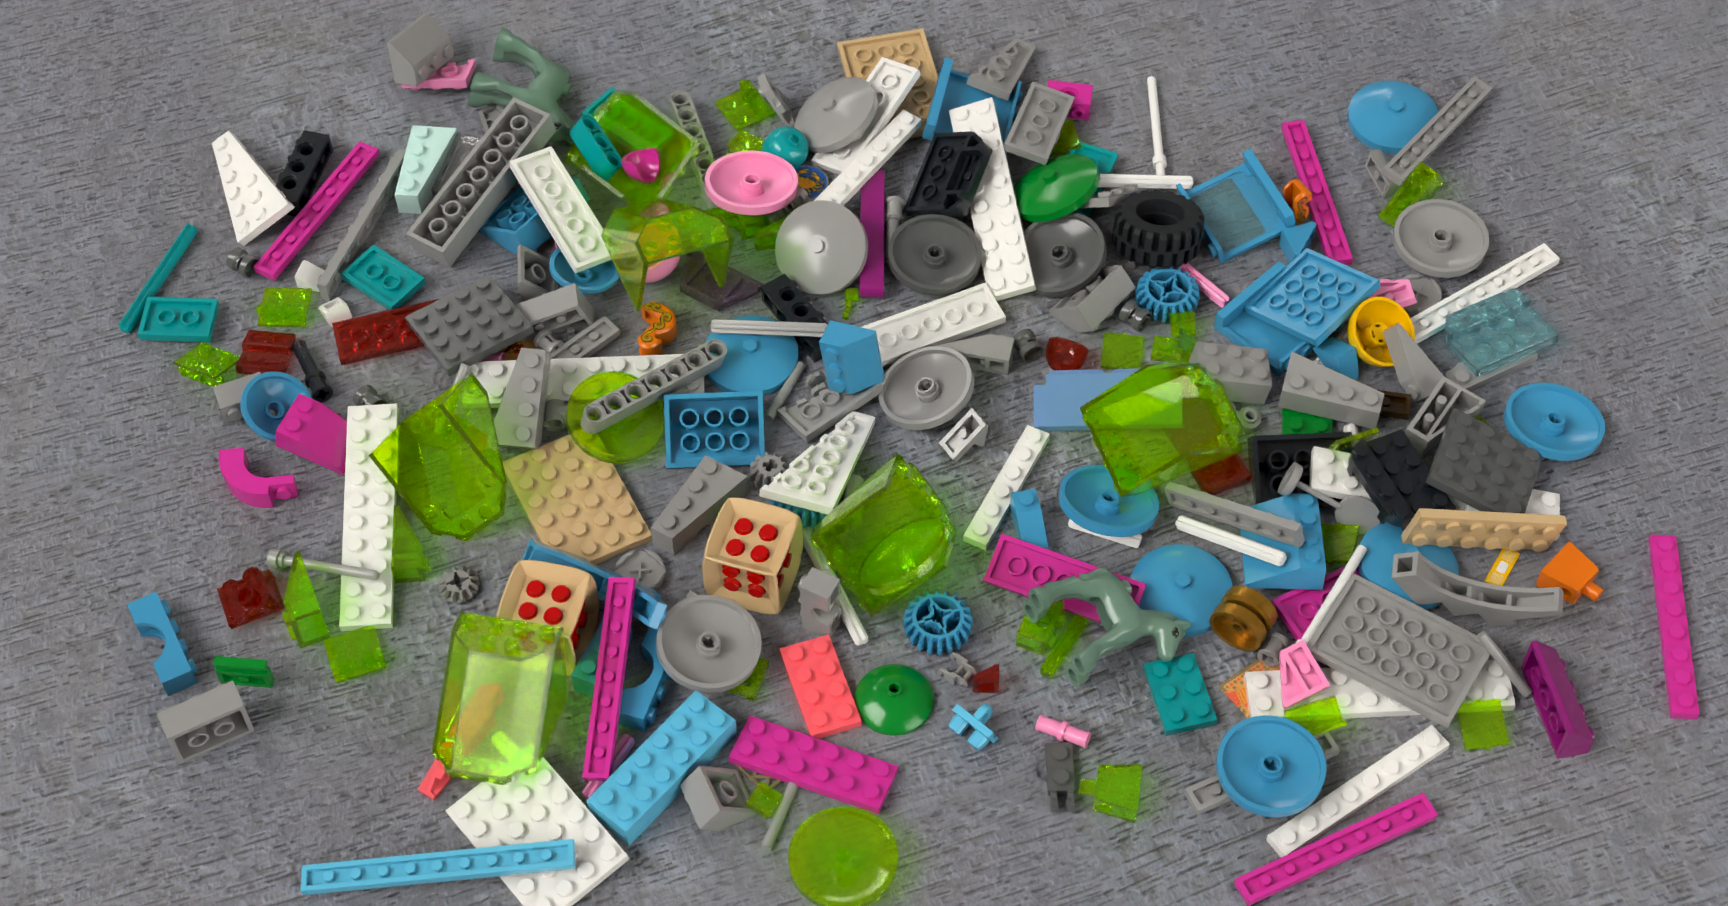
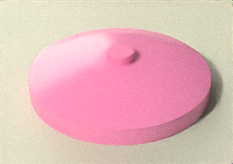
M739 151L727 154L713 162L705 175V190L710 200L724 210L742 215H763L778 211L795 198L798 189V175L794 167L785 159L762 151Z

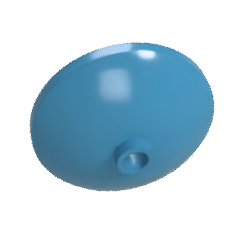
M560 248L553 252L549 261L550 274L557 283L563 287L575 283L583 294H596L610 289L616 284L620 275L614 259L574 273Z
M265 372L254 377L246 385L241 395L240 408L246 424L253 432L267 440L276 441V430L298 394L300 393L311 399L312 397L305 385L295 377L282 372ZM269 410L275 411L276 415H271Z

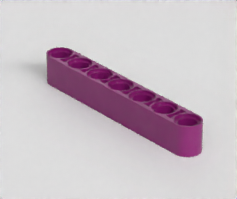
M879 169L861 187V223L867 234L868 255L864 268L860 273V298H884V169Z

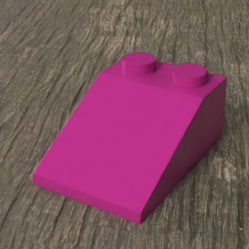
M299 393L276 430V446L344 475L347 421L324 404Z

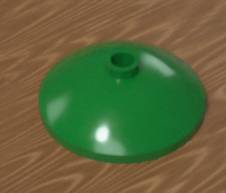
M887 664L869 671L860 680L855 692V705L862 722L873 731L884 735H905L917 730L927 721L933 709L934 697L930 683L919 671L905 665ZM897 689L898 691L893 693L890 690Z

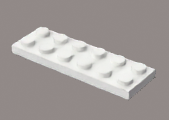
M882 57L866 80L878 97L877 111L871 124L857 139L845 147L832 152L816 153L811 160L813 165L839 175L886 127L920 77L919 69Z
M552 146L510 161V169L574 273L617 258V250Z
M983 283L862 326V328L876 331L882 366L884 367L895 363L901 357L914 350L953 342L1006 323V316L987 284Z

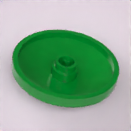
M1067 154L1048 159L1046 165L1038 164L1030 169L1014 186L1020 218L1030 222H1046L1064 217L1079 209L1094 195L1099 187L1100 172L1095 162L1084 155Z

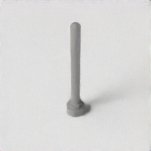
M273 548L267 556V565L271 569L281 570L290 566L369 580H377L380 577V573L377 570L292 557L281 549Z

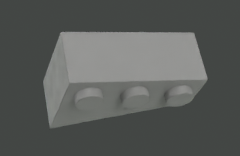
M575 283L515 305L530 322L534 330L533 334L521 339L522 342L534 340L537 333L543 329H549L552 334L567 332L568 335H573L575 330L586 329L596 322L595 309Z
M1443 376L1407 427L1405 434L1418 453L1424 455L1440 443L1448 418L1454 408L1476 418L1481 414L1486 400Z

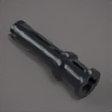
M298 340L301 348L298 347L297 342H294L291 349L305 374L304 383L311 389L312 399L320 403L326 402L332 397L333 390L331 386L327 385L324 372L318 370L306 342Z

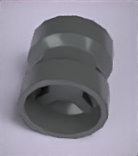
M237 247L229 254L227 266L234 271H239L240 275L245 278H252L256 274L254 265L260 259L252 254L248 255L246 250Z
M1129 300L1119 314V320L1124 323H1130L1132 328L1138 332L1143 331L1152 318V312L1146 308H1140L1139 304L1134 300Z
M1023 329L1013 336L1014 347L1020 351L1019 355L1024 362L1035 361L1044 352V348L1039 341H1036V336L1031 329Z
M371 385L362 386L353 397V401L357 406L387 404V401L381 395H377V391Z

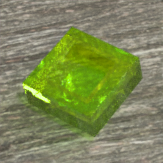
M1194 311L1169 313L1170 336L1172 338L1196 335Z
M760 780L745 805L767 820L783 795Z

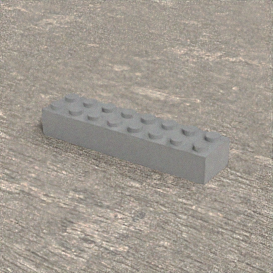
M513 97L406 233L413 249L451 267L518 181L509 167L510 161L542 150L556 132L551 115Z

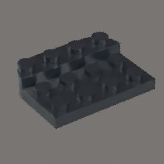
M972 131L934 133L903 212L908 216L938 214L952 218H964L968 214L969 207L974 200L993 152L992 148Z
M1403 429L1368 442L1361 439L1353 447L1348 459L1347 472L1350 477L1356 475L1380 511L1377 518L1381 523L1388 522L1391 525L1402 527V531H1404L1419 508L1456 509L1446 493L1425 483L1430 469Z

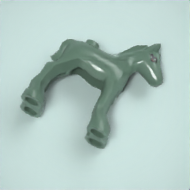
M502 27L496 39L492 61L500 63L515 62L525 65L532 70L536 78L530 82L528 88H524L477 71L471 83L468 106L478 108L496 104L506 107L515 97L551 115L556 132L548 142L564 140L568 145H571L570 130L573 127V122L557 103L562 95L567 97L570 91L571 84L568 83L570 78L569 69L552 60H548L543 56L541 50L529 45L521 37L512 34L509 29Z
M1105 567L1086 574H1079V578L1071 576L1061 581L1048 582L1041 587L1032 588L1028 593L1029 599L1023 602L1024 613L1032 623H1037L1044 618L1050 606L1061 600L1078 599L1096 607L1101 624L1107 633L1091 641L1080 651L1072 654V662L1066 665V675L1076 687L1081 686L1088 680L1099 658L1109 652L1129 646L1145 636H1152L1155 639L1158 658L1163 662H1170L1175 656L1182 638L1186 635L1185 630L1192 624L1186 620H1179L1165 611L1141 609L1130 595L1132 588L1129 582L1125 579L1121 581Z

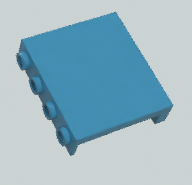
M945 58L938 76L922 138L932 141L934 133L953 132L949 110L992 97L995 103L1003 143H1005L1013 126L1012 121H1015L1019 112L1016 104H1020L1023 92L1020 91L1022 82L1018 81L1016 89L1013 90L1010 98L1006 101L966 84L970 75L951 70L953 60Z
M1280 261L1217 312L1214 328L1237 346L1267 349L1270 371L1278 377L1287 371L1291 352L1306 358L1312 352L1313 347H1315L1302 339L1247 314L1244 306L1286 268V265ZM1343 323L1335 331L1339 330Z

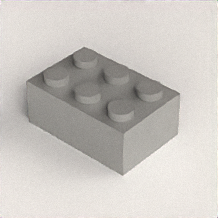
M1196 341L1189 359L1194 398L1264 405L1272 388L1267 349Z
M233 681L220 684L208 692L194 695L187 701L169 706L164 711L157 713L166 738L179 764L255 731Z

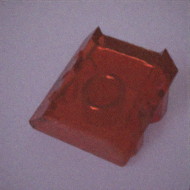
M250 567L245 570L241 580L230 579L217 589L228 625L231 629L286 608L276 583V577L270 569L261 571L257 567Z

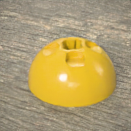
M1372 297L1362 302L1354 310L1348 322L1347 336L1349 344L1356 347L1357 357L1363 362L1375 367L1394 366L1383 331L1397 323L1415 341L1413 323L1402 306L1389 298Z

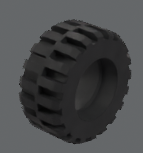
M1160 190L1135 192L1130 194L1129 197L1126 196L1116 207L1112 242L1121 256H1125L1130 262H1136L1137 265H1147L1149 268L1155 269L1156 267H1162V269H1169L1171 266L1179 267L1183 263H1189L1199 254L1205 218L1200 207L1194 201L1186 199L1181 194L1176 195L1171 191L1161 192Z

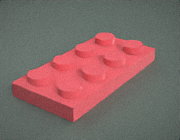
M829 634L779 649L809 736L820 739L862 726L861 718Z

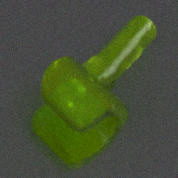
M848 288L845 290V308L842 317L845 320L849 317L851 302H859L858 288Z

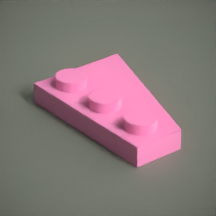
M471 59L468 60V64L456 66V62L447 63V66L438 69L418 87L401 84V86L411 90L431 88L433 90L453 88L461 90L467 88L477 67L476 60Z

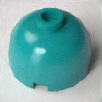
M784 126L778 127L766 137L762 144V152L777 155L788 161L796 169L804 164L809 154V145L801 131L794 127Z

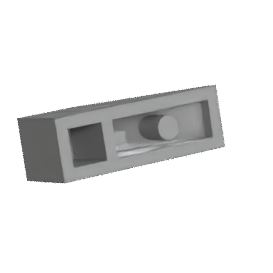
M1399 323L1385 329L1383 335L1400 385L1407 394H1411V398L1415 402L1428 397L1444 375Z
M988 334L944 343L938 346L952 348L961 353L967 359L971 369L1008 375L1014 352V338Z

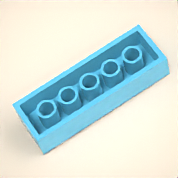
M696 690L586 800L588 810L602 826L626 845L630 846L683 792L680 784L698 766H708L737 736L736 720Z

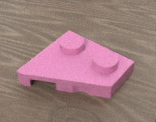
M1380 279L1381 287L1369 297L1389 298L1403 308L1417 303L1410 280L1398 279L1396 281Z
M1304 640L1280 651L1281 695L1284 710L1329 688L1328 680Z

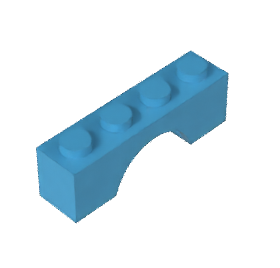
M154 592L127 604L142 637L152 636L165 641L164 651L153 665L167 696L197 684L194 673H197L198 670L193 659H187L185 656L189 650L184 639L178 640L176 634L180 633L175 619L169 620L167 616L172 612L166 599L160 601L157 592Z
M649 627L642 643L644 659L652 665L653 671L650 677L641 685L623 689L618 725L646 732L649 723H654L658 701H663L666 693L665 684L667 679H672L663 669L657 656L656 637L658 629Z

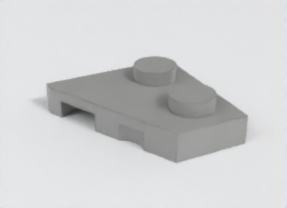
M765 73L757 77L760 85L758 91L762 98L768 100L785 126L794 127L795 119L786 96Z

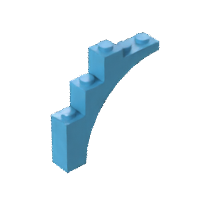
M530 539L522 560H538L565 565L591 574L597 586L598 597L606 601L609 577H623L619 573L593 565L586 558ZM636 583L632 616L642 621L648 627L658 629L659 624L666 618L667 605L660 599L661 595L654 589Z

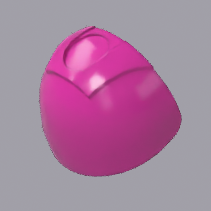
M656 148L633 151L622 158V167L633 180L650 184L658 178L661 163L659 152Z

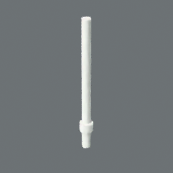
M1151 76L1147 78L1154 147L1153 168L1156 169V175H1165L1167 162L1166 156L1163 155L1156 78Z
M1358 545L1303 637L1298 639L1296 643L1304 640L1306 645L1309 644L1366 554L1367 548L1365 546Z

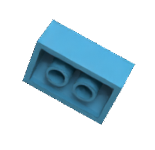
M830 320L819 341L829 389L838 393L854 394L883 382L885 377L876 331Z

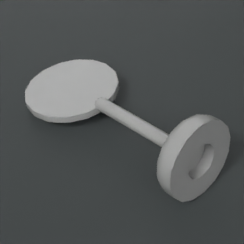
M1296 462L1289 467L1279 485L1278 493L1283 496L1290 495L1297 486L1335 507V520L1348 533L1364 535L1380 523L1377 518L1380 511L1371 499L1364 496H1350L1337 502L1300 482L1303 468Z

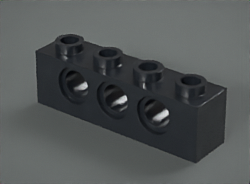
M303 130L300 138L296 140L295 148L292 154L288 156L286 167L279 174L276 185L284 193L285 198L295 207L286 215L296 217L308 203L333 152L329 135Z
M786 274L761 286L763 303L779 321L828 324L823 313L813 307L810 298L807 295L804 296L800 292L797 283L794 280H790ZM794 336L796 342L814 363L822 359L819 345L821 337Z

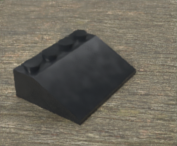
M1352 432L1258 435L1248 438L1249 469L1255 505L1283 496L1278 493V488L1285 473L1294 462L1303 468L1299 481L1309 486L1311 451L1313 447L1351 453L1353 449ZM1297 486L1292 491L1293 494H1309ZM1318 498L1319 508H1335ZM1332 498V499H1334V500L1337 501V502H1340V501L1343 500V499Z

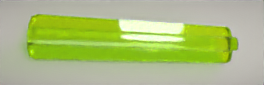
M1076 614L1041 666L1040 674L1047 679H1051L1086 627L1087 619L1084 616Z

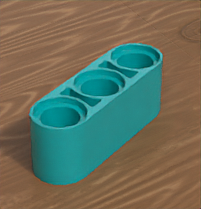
M583 115L570 130V136L596 176L603 181H609L622 167V158L597 120L590 115Z

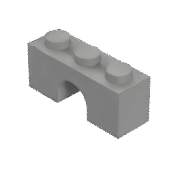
M812 567L807 575L802 576L798 585V589H800L799 603H801L800 616L802 617V628L820 636L829 634L831 638L842 620L841 606L834 604L841 593L840 579Z

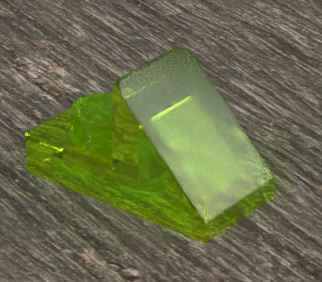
M1179 328L1178 338L1154 335L1151 360L1189 365V359L1197 340L1182 328Z

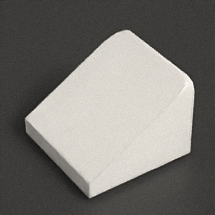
M303 260L295 275L297 287L319 292L317 280L320 275H323L325 270Z
M340 297L319 306V311L332 328L352 318L347 303Z

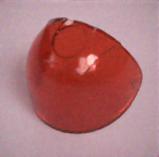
M1050 337L1046 347V360L1053 370H1079L1085 363L1089 349L1069 339Z

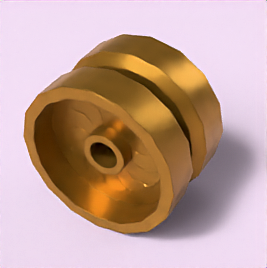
M1232 586L1224 594L1221 604L1211 614L1209 622L1212 630L1227 644L1236 649L1255 651L1260 648L1267 632L1274 626L1278 614L1273 604L1261 593L1244 586Z

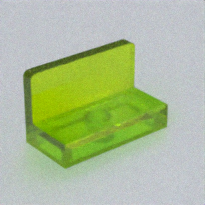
M1334 695L1283 710L1286 719L1298 723L1313 736L1347 725V721L1342 717L1336 696Z

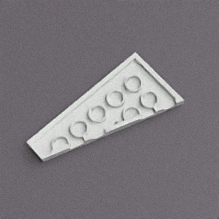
M227 131L212 143L236 239L239 244L245 246L295 207L285 198L284 193L276 187V184L264 169L255 162V158L246 151L245 146L236 135Z
M851 411L835 425V429L831 433H825L817 445H811L789 464V468L784 473H778L771 484H765L760 489L759 497L832 516L875 425V417Z

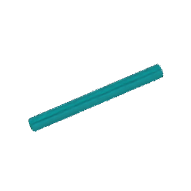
M188 223L178 235L119 322L118 327L122 332L130 333L143 314L147 297H154L198 233L196 226Z

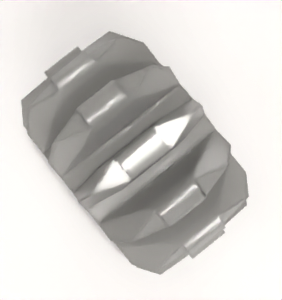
M766 451L764 457L757 455L755 462H751L750 480L754 482L756 489L762 488L765 484H771L778 473H784L789 468L790 463L787 462L785 455L779 457L777 451L773 455H769Z

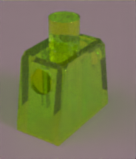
M1142 765L1098 766L1097 780L1080 778L1079 794L1094 796L1093 810L1095 812L1135 823Z

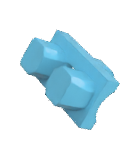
M984 703L973 716L956 704L952 709L955 715L948 725L955 733L961 736L970 725L975 731L967 741L978 751L982 750L989 741L993 744L997 741L998 737L994 735V732L984 725L993 713L992 707L989 704Z

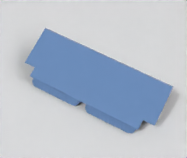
M1163 368L1115 369L1111 373H1103L1099 369L1054 370L1046 374V385H1034V428L1042 431L1182 428V382H1169V372H1166Z

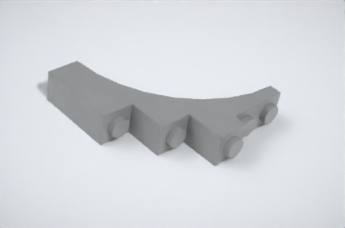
M1420 552L1394 554L1392 579L1417 605L1443 603L1454 616L1480 614L1491 627L1516 625V620L1562 615L1564 591L1560 587L1519 588L1475 581L1442 569L1425 558Z

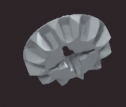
M453 566L452 570L444 571L443 577L439 579L438 589L440 595L452 603L466 602L478 592L479 578L473 569L469 570L465 566L462 568H455ZM457 578L460 579V581L462 582V590L460 591L459 588L455 585V580Z

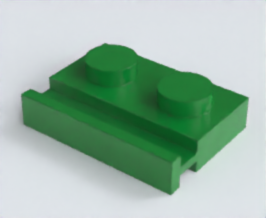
M1282 408L1281 435L1332 432V419Z
M215 656L213 667H216L215 671L221 684L233 681L235 685L273 687L274 676L270 667L267 666V660Z

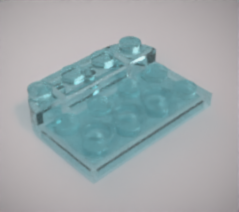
M1514 288L1448 315L1445 321L1446 346L1476 377L1558 342L1559 334L1530 307L1531 299L1521 294L1520 290Z

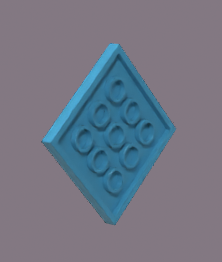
M1306 248L1254 296L1244 308L1247 314L1318 347L1352 315L1362 302L1371 297L1381 286L1378 279Z

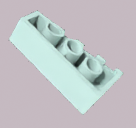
M412 125L395 191L399 213L422 214L434 193L433 189L442 180L444 170L447 166H450L454 153L458 152L461 147L457 128Z

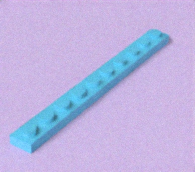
M574 839L302 865L301 893L303 895L576 869Z

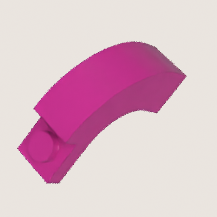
M244 448L219 450V466L225 483L233 496L241 502L259 508H273V499L284 500L298 497V486L294 475L258 477L249 472V460Z

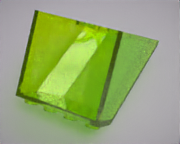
M615 90L608 100L596 109L592 117L597 120L621 158L633 151L656 148L659 152L661 163L658 178L650 184L641 183L630 178L623 167H621L609 181H605L593 172L574 141L563 164L641 216L648 218L649 215L653 216L660 206L658 202L663 196L666 197L673 188L671 184L676 177L680 178L686 170L685 165L688 160L696 157L700 150L698 147L701 142L636 92Z
M654 198L614 209L601 233L602 240L636 311L641 310L648 264L702 250L719 287H724L734 236L726 220L722 217L695 206L662 198Z
M1200 363L1147 364L1080 407L1083 421L1093 436V443L1099 449L1103 458V464L1109 471L1114 482V488L1120 497L1135 496L1242 451L1239 437L1243 435V426L1236 415V411L1226 394L1223 384L1216 378L1212 380Z
M472 372L400 422L368 455L431 534L439 536L445 534L454 536L457 540L467 541L475 533L480 532L494 520H498L504 515L507 480L488 393Z
M897 453L816 524L810 536L814 547L819 551L821 550L827 557L826 561L833 571L837 570L840 574L845 588L849 591L852 590L861 609L867 610L872 617L946 569L957 532L946 515L948 512L944 503L922 476L918 468L911 462L907 464L903 457Z
M460 612L451 632L432 754L437 760L442 762L445 771L450 777L467 778V780L504 785L511 782L512 777L520 773L528 775L537 771L567 701L564 628Z

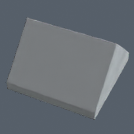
M520 244L517 247L518 286L521 301H527L557 290L558 283L549 271L550 259Z

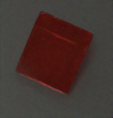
M995 664L973 676L972 692L999 693V664Z

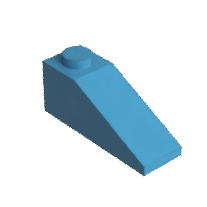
M1036 489L1012 492L1010 512L1017 538L1049 550Z

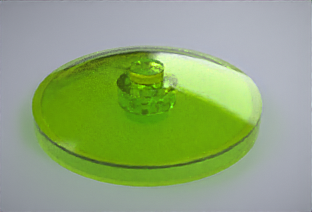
M617 371L597 373L583 380L573 390L566 409L567 429L575 444L589 456L614 464L633 462L649 454L661 438L665 425L664 407L661 400L598 433L589 434L581 427V418L585 407L638 378L631 374ZM630 395L632 398L638 399L637 396ZM609 406L612 409H618L616 406ZM589 417L591 420H598L596 417Z
M937 517L918 518L898 527L879 541L867 554L858 572L860 584L867 593L874 596L892 594L910 586L927 574L942 558L950 543V530Z
M831 807L807 818L794 833L788 850L789 872L798 891L817 906H869L879 900L893 884L898 869V847L891 830L876 815L856 807Z

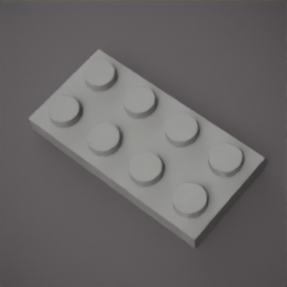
M1032 82L1004 143V150L1046 165L1075 97Z

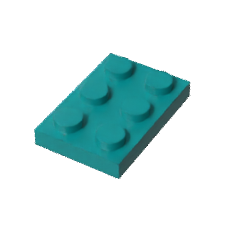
M374 244L341 272L344 281L392 313L426 284L424 277Z
M147 297L138 330V337L140 340L211 342L220 305L218 299Z
M1194 653L1173 657L1170 662L1157 660L1143 663L1142 669L1166 736L1217 725V717Z

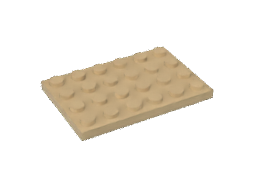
M923 28L837 42V49L845 78L857 77L866 81L882 57L919 69L920 77L888 124L902 110H905L922 119V125L910 138L922 136L938 80Z
M581 429L544 444L536 450L532 449L501 462L502 470L541 543L581 556L593 565H596L652 541V534L596 433L589 434Z

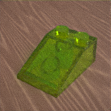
M297 551L294 553L283 601L286 612H283L282 616L291 640L297 639L301 649L330 639L301 553Z

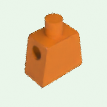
M1570 541L1541 570L1535 584L1540 588L1560 587L1564 591L1563 600L1571 604L1575 603L1583 594L1596 602L1604 592V589L1594 583L1599 572L1598 567Z

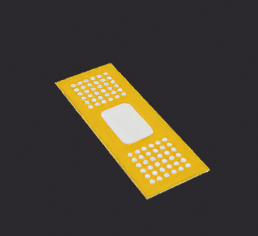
M1502 549L1485 581L1490 584L1503 586L1520 553L1510 549Z

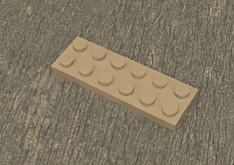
M1419 508L1401 534L1403 544H1413L1414 546H1459L1462 548L1480 547L1489 550L1501 548L1512 551L1522 549L1542 552L1547 551L1565 528L1567 522L1563 515Z

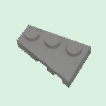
M1138 185L1124 186V188L1098 192V195H1093L1080 208L1115 206L1126 196L1129 197L1130 194L1135 192L1140 193L1143 190H1147V188L1138 189Z

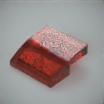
M249 330L242 342L243 352L236 364V372L249 375L257 372L261 374L265 372L286 373L293 353L291 346L296 340V335Z

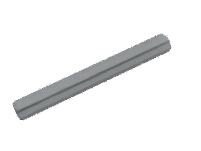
M713 319L711 321V332L722 334L822 337L828 324Z

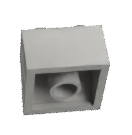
M698 766L680 784L685 800L694 815L695 822L701 830L720 831L752 818L757 814L737 769Z

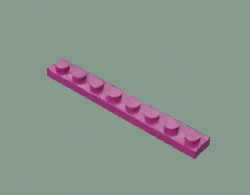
M1305 121L1283 122L1281 130L1297 177L1312 193V200L1307 202V206L1309 207L1313 222L1317 223L1316 232L1324 255L1344 265H1351L1353 257Z
M359 141L254 265L255 273L275 281L380 156L379 149Z
M1650 534L1648 544L1670 718L1697 719L1699 716V706L1677 538L1670 535Z
M609 577L582 776L585 781L605 782L612 775L636 589L635 578Z
M1420 793L1244 874L1234 880V885L1246 905L1250 906L1435 820L1438 814L1425 794Z

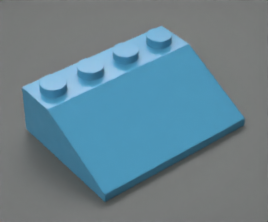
M571 177L585 201L588 202L590 199L579 179ZM521 185L497 206L478 231L517 255V247L520 244L536 252L537 248L544 241L552 237Z
M763 391L664 395L666 469L696 468L705 455L726 466L751 465V462H755L757 455L764 457Z
M1292 493L1288 496L1252 505L1251 507L1266 513L1270 512L1276 516L1300 523L1305 542L1298 548L1240 529V536L1284 551L1287 556L1283 566H1277L1242 553L1245 587L1323 590L1326 562L1318 498L1311 494Z

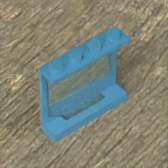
M1251 148L1242 152L1243 164L1188 191L1184 190L1181 183L1176 185L1177 195L1181 194L1186 199H1191L1200 207L1205 218L1202 241L1206 240L1210 255L1212 257L1216 256L1220 264L1281 235L1282 229L1296 226L1293 211Z

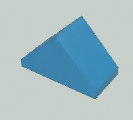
M1312 221L1282 229L1279 245L1289 264L1306 248H1309L1314 238L1317 223Z
M1334 337L1325 340L1318 347H1313V350L1325 367L1354 380L1359 377L1356 347Z

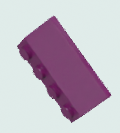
M1537 640L1531 641L1521 670L1528 686L1532 690L1531 695L1557 759L1586 754L1594 742V732L1590 726L1588 727L1584 708L1576 699L1575 686L1567 677L1565 662L1559 657L1555 648Z

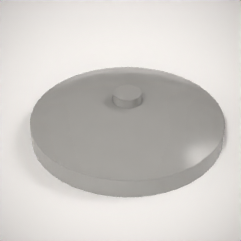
M847 77L832 81L821 87L807 99L797 114L794 128L801 131L806 137L809 151L827 153L838 150L857 139L871 124L878 107L877 94L872 86L861 78Z
M1429 199L1410 205L1399 215L1393 231V243L1400 258L1413 269L1429 276L1451 278L1467 274L1482 263L1489 246V234L1482 219L1468 207L1449 200Z
M819 200L801 205L787 216L778 231L775 244L777 264L782 275L786 274L790 280H794L799 290L813 295H830L842 291L857 279L866 263L868 239L864 226L851 210L841 204Z
M943 346L923 347L904 355L887 370L884 375L885 379L881 382L884 391L879 394V402L887 418L901 428L909 430L934 428L954 418L966 406L974 390V374L967 359L958 351Z
M716 595L693 596L674 605L667 612L665 620L660 623L656 637L657 656L665 672L680 685L704 693L723 692L743 683L755 670L762 645L760 630L751 614L738 603Z

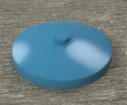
M1381 81L1363 87L1353 96L1347 118L1352 133L1363 144L1374 150L1380 149L1384 153L1397 154L1439 111L1432 98L1421 89L1403 82Z
M752 315L733 318V320L775 321L767 317ZM711 332L705 341L706 343L712 339H719L726 344L727 353L721 367L706 375L711 383L723 392L763 391V396L770 395L782 388L799 361L798 345L794 336Z
M1534 383L1523 386L1510 396L1504 410V422L1510 435L1527 447L1535 449L1541 457L1552 460L1573 461L1591 455L1599 447L1605 433L1604 418L1596 405L1583 394L1558 384Z
M1088 465L1074 469L1063 478L1058 493L1060 507L1069 519L1088 531L1105 536L1129 537L1143 533L1154 524L1159 510L1158 496L1145 480L1134 473L1113 466Z
M1388 522L1373 527L1365 534L1360 545L1367 548L1366 554L1357 567L1360 577L1416 604L1392 579L1394 554L1420 552L1425 558L1442 569L1459 575L1456 558L1449 546H1414L1413 544H1403L1401 534L1404 531H1402V527L1391 525ZM1442 603L1423 604L1418 606L1424 608L1425 610L1435 608L1441 605Z
M1167 545L1152 550L1140 559L1131 575V579L1146 584V589L1139 605L1141 609L1165 611L1179 620H1186L1192 623L1185 630L1186 635L1184 637L1198 636L1212 630L1209 622L1210 616L1215 608L1221 604V599L1226 591L1232 587L1230 575L1224 565L1209 552L1190 545Z
M1262 715L1237 723L1225 734L1216 757V772L1225 793L1241 808L1260 816L1286 817L1303 811L1316 800L1325 781L1326 760L1320 744L1304 727L1283 717Z

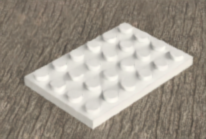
M532 743L445 810L475 848L574 839L576 869L499 876L523 906H573L629 860L625 851Z

